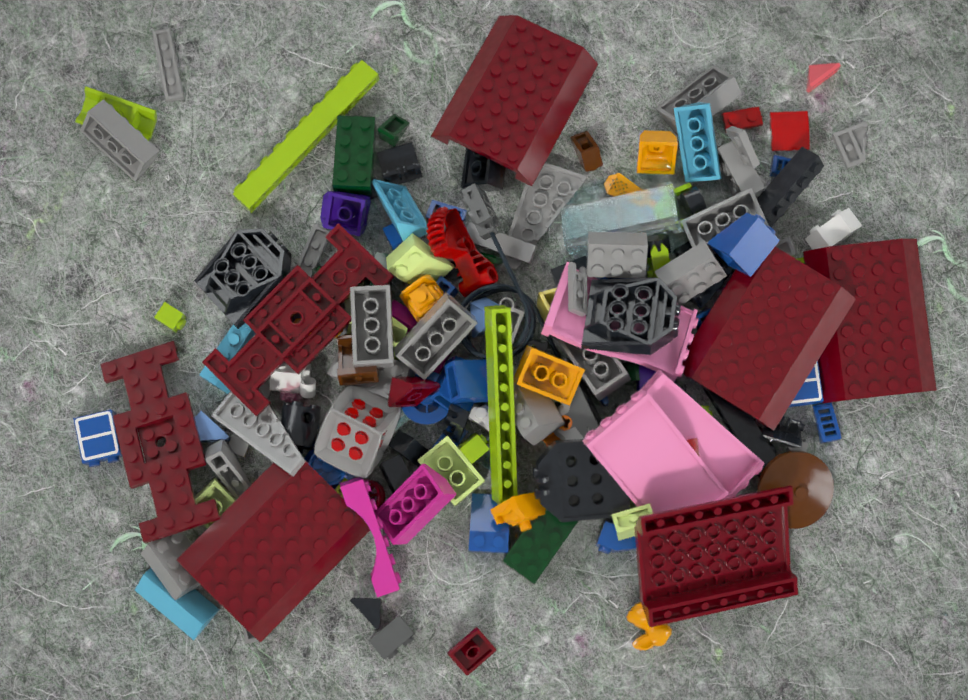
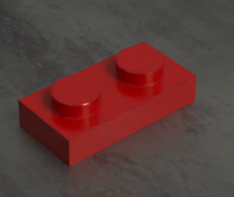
M759 106L722 113L725 129L734 126L744 130L763 125Z

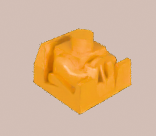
M644 130L640 134L637 173H675L678 141L671 131Z
M429 274L423 275L401 291L399 297L418 323L444 295V292L433 276Z
M533 492L513 496L490 510L497 525L508 523L512 526L519 525L521 532L532 529L530 521L538 516L545 515L546 508L539 503L538 499H535Z

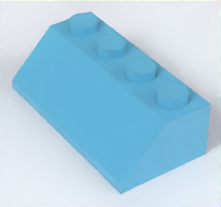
M246 323L239 329L233 324L217 349L230 361L256 333ZM205 366L199 375L226 394H229L230 390Z

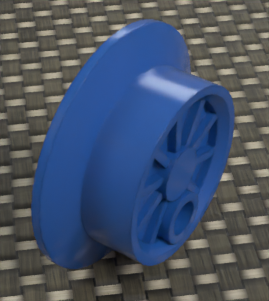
M432 372L426 379L436 382L440 374ZM429 396L417 406L401 407L409 419L424 425L437 423L444 419L448 413V410L429 398Z
M310 450L304 458L334 490L344 478L347 480L355 478L354 475L321 460L314 454V450Z

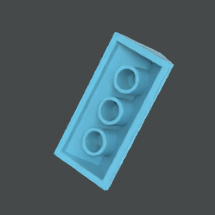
M698 102L675 107L674 114L685 183L722 179L710 103Z
M373 179L372 184L378 198L402 241L412 233L417 237L427 234V222L407 188L402 185Z
M151 568L143 574L135 588L138 594L193 640L197 638L220 610L196 589L174 600Z

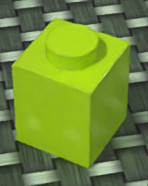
M166 302L163 303L154 316L158 322L175 333L183 329L187 318L182 312Z
M474 433L460 444L458 449L473 464L489 450L487 446L489 442L482 434L479 436Z

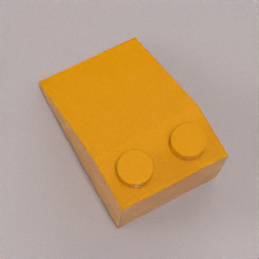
M527 345L513 377V382L570 406L585 369Z

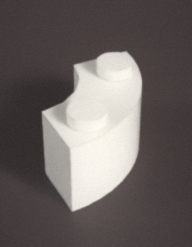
M849 208L841 211V209L837 210L831 215V220L821 227L816 225L809 231L810 235L805 240L812 250L836 246L862 227Z

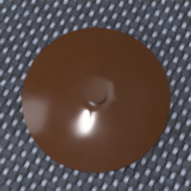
M788 451L776 456L763 469L759 477L757 492L793 486L794 505L787 506L788 527L790 529H799L812 525L826 513L832 502L834 483L829 468L821 459L804 451Z

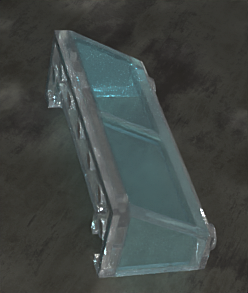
M669 182L660 183L658 187L576 205V203L565 205V208H561L564 245L571 256L581 254L580 250L582 248L587 251L588 232L647 233V235L663 232L664 234L667 233L666 229L668 231L673 230V233L683 232L675 187L673 183L669 184Z

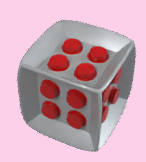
M355 385L347 386L335 399L323 421L315 443L314 454L326 463L351 475L361 478L368 477L380 462L384 451L390 443L399 420L400 408L389 407L387 399L367 389Z

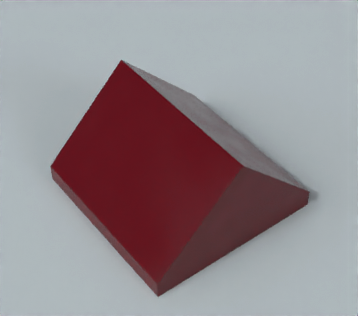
M419 376L392 377L388 406H417L438 389L440 384L428 379L424 380Z
M476 627L449 650L447 654L468 676L497 650Z

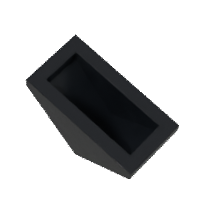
M398 430L388 445L417 467L421 466L417 460L429 451L417 440L401 430Z
M352 598L350 600L377 630L381 627L382 599Z

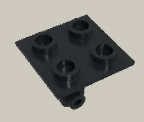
M412 142L376 153L385 182L399 185L423 177Z
M783 416L780 424L777 425L774 431L763 425V437L772 442H783L789 447L801 448V431L803 432L805 424L795 419H792L790 424L791 418L788 417L786 425L783 426L785 416Z

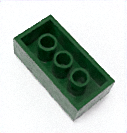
M337 115L332 180L333 191L372 195L377 128L375 117Z
M546 509L545 515L538 516L530 521L532 529L522 532L502 563L534 585L578 521L561 522Z

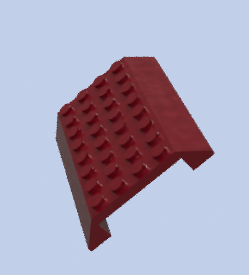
M518 15L499 16L431 137L447 145L452 140L515 171V179L533 186L598 67V63L584 47Z
M901 238L829 246L803 251L805 265L842 286L856 298L818 359L824 400L822 403L937 391L917 239Z
M775 246L751 277L735 270L694 336L691 344L687 347L689 354L686 361L683 360L682 366H685L682 375L696 381L774 431L856 298L842 286Z
M273 462L220 515L221 519L214 521L176 560L261 643L370 531V528L356 511L346 506L345 500L307 462L302 465L294 477Z
M790 485L639 516L634 527L640 600L648 626H659L798 595L797 576L791 571L787 508V506L794 505L793 486Z

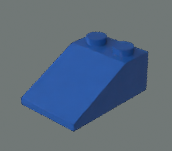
M472 493L469 552L508 554L509 524H496L490 509L499 504L492 500V494Z
M605 521L595 546L599 547L598 551L606 554L636 550L635 536L618 540L614 524Z

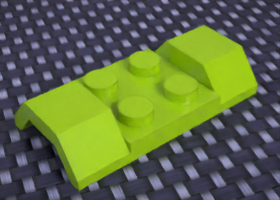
M85 86V100L82 110L75 120L76 123L83 125L87 112L104 99L150 141L157 121L156 110Z

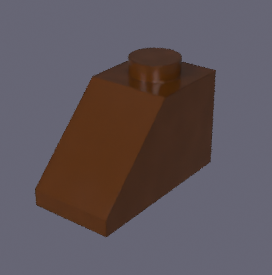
M588 130L570 137L579 162L585 172L594 171L603 166L599 147Z

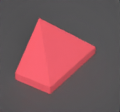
M840 63L809 65L806 91L810 93L838 72L841 67Z

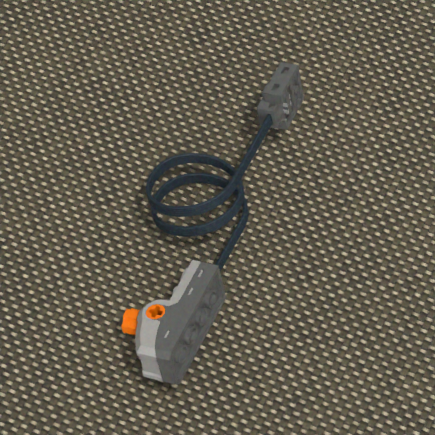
M474 183L461 190L464 196L461 199L465 207H469L468 214L480 237L484 240L492 238L515 287L507 284L486 285L470 293L461 305L465 308L474 297L476 298L473 301L498 292L517 293L523 303L526 319L520 337L512 345V356L514 357L521 353L528 345V342L532 340L536 329V316L542 329L544 321L533 300L521 291L495 236L499 233L496 227L501 224L485 191ZM469 304L466 309L471 313ZM467 334L461 343L472 354L486 360V354H481L475 349ZM546 336L555 356L561 359L551 336ZM568 358L562 359L573 364L572 361ZM582 378L570 406L562 403L557 408L565 424L544 438L543 441L546 446H550L556 440L585 439V435L589 431L595 430L600 426L602 419ZM594 454L589 457V460L595 457Z

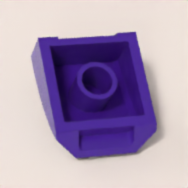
M327 191L323 196L320 215L322 227L332 230L339 223L349 234L360 237L364 234L367 227L371 204L370 197Z

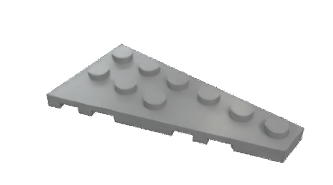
M545 163L533 186L525 184L508 236L537 245L588 176ZM505 256L511 269L517 271L523 263Z
M230 391L211 415L215 420L292 477L306 462L270 404L257 417Z

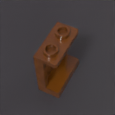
M344 334L337 336L339 367L337 369V377L340 386L379 382V369L377 366H353L352 335Z

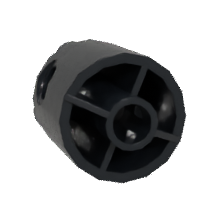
M292 401V403L284 402L280 418L284 428L301 455H303V449L314 450L321 406H303L304 403Z

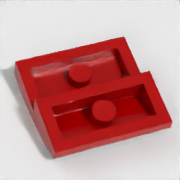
M808 111L770 112L771 151L800 150L801 147L810 150Z

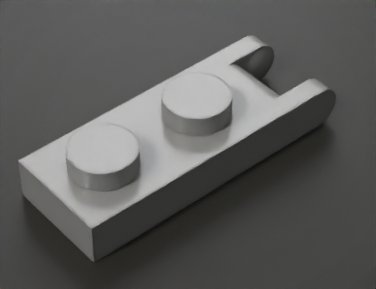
M570 262L568 264V311L582 317L588 314L587 269L580 267L578 272L576 271V263Z

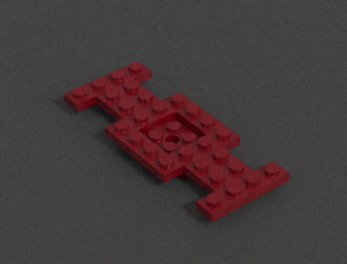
M339 223L325 236L338 251L312 277L297 265L243 320L256 333L254 337L230 361L216 348L202 361L257 417L271 403L258 388L284 362L299 375L351 322V316L340 306L351 295L350 287H358L366 278L375 286L387 285L394 278ZM299 313L302 319L299 323L295 324L292 322V316Z
M174 341L100 364L106 384L124 379L131 407L129 411L114 415L113 420L130 488L134 489L146 484L150 485L157 517L138 523L144 543L221 519L215 499L196 504L189 470L207 464L189 394L185 392L169 398L162 366L180 360ZM161 438H165L166 444L162 447H158V440Z

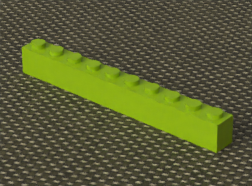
M363 60L353 64L350 72L338 80L337 86L333 90H328L324 95V99L312 107V112L308 116L302 117L298 123L299 125L286 134V139L282 143H277L273 148V152L260 161V166L256 170H251L247 175V179L234 188V198L252 213L337 125V115L345 116L379 81L378 73Z
M497 305L485 306L484 312L492 500L501 504L509 498L518 495L511 308Z

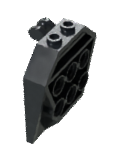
M263 228L237 230L194 280L237 329L245 324L243 320L290 273L292 254L282 243H276L278 239L271 231L267 233Z
M660 278L592 280L587 307L588 314L585 319L581 347L582 349L652 355L678 336L680 320L676 316H680L681 304H677V296Z
M583 439L553 441L536 461V467L533 468V478L537 483V487H534L535 499H538L539 503L561 522L612 518V514L630 509V498L599 460L595 463H590L589 457L593 453L583 443ZM568 456L575 457L572 465H566L565 461ZM598 473L600 479L595 483L591 482V476ZM576 476L574 484H567L568 477ZM595 493L601 494V499L598 502L592 501ZM572 495L578 496L575 504H569L568 502Z

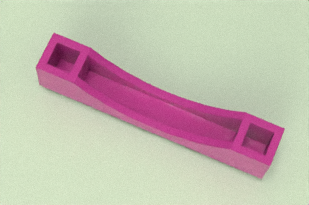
M357 477L340 483L346 506L356 511L364 519L375 540L376 558L371 572V580L377 597L400 590L399 583H402L400 574L394 571L393 565H396L393 554L388 553L387 547L390 545L387 536L382 535L381 529L384 527L381 518L376 517L374 512L378 509L374 498L370 499L368 492L371 491L368 480L364 481L363 478Z

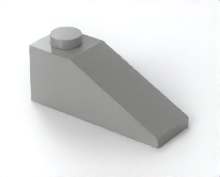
M224 439L207 447L205 461L235 499H237L251 485L237 457Z

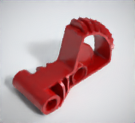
M444 206L433 212L428 219V229L426 230L428 234L427 239L429 240L428 245L431 246L430 252L436 257L454 260L456 264L455 269L459 270L457 277L462 276L463 281L458 284L460 293L467 297L480 287L496 283L499 278L494 265L477 251L456 208L449 210Z

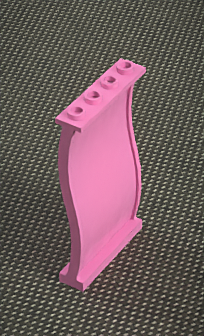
M566 262L541 334L545 336L552 335L582 348L586 315L581 317L568 311V264L570 262ZM587 277V307L591 281L597 279L595 277ZM681 305L680 316H676L680 320L678 336L652 355L585 350L630 361L656 372L660 369L674 382L677 376H682L685 366H682L683 360L686 361L689 354L687 345L691 344L694 334L691 332L692 328H696L699 320L696 317L698 310L694 309L692 311Z
M660 369L639 390L642 391L644 389L649 393L651 398L686 440L698 439L700 459L732 497H736L740 490L748 486L749 480L761 472L765 463Z
M644 389L634 393L629 402L620 405L616 409V413L611 417L603 419L600 426L595 430L589 431L585 435V439L582 440L637 507L650 503L653 513L732 497Z

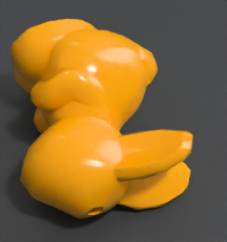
M641 602L635 603L626 616L627 621L645 630V634L632 642V646L638 650H648L653 646H663L672 635V628L668 624L654 627L648 626Z

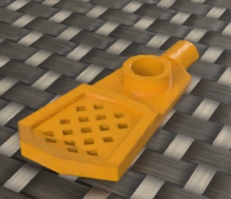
M620 173L608 176L604 183L606 193L641 208L648 206L653 210L658 204L650 200L648 193ZM636 196H642V201H637Z

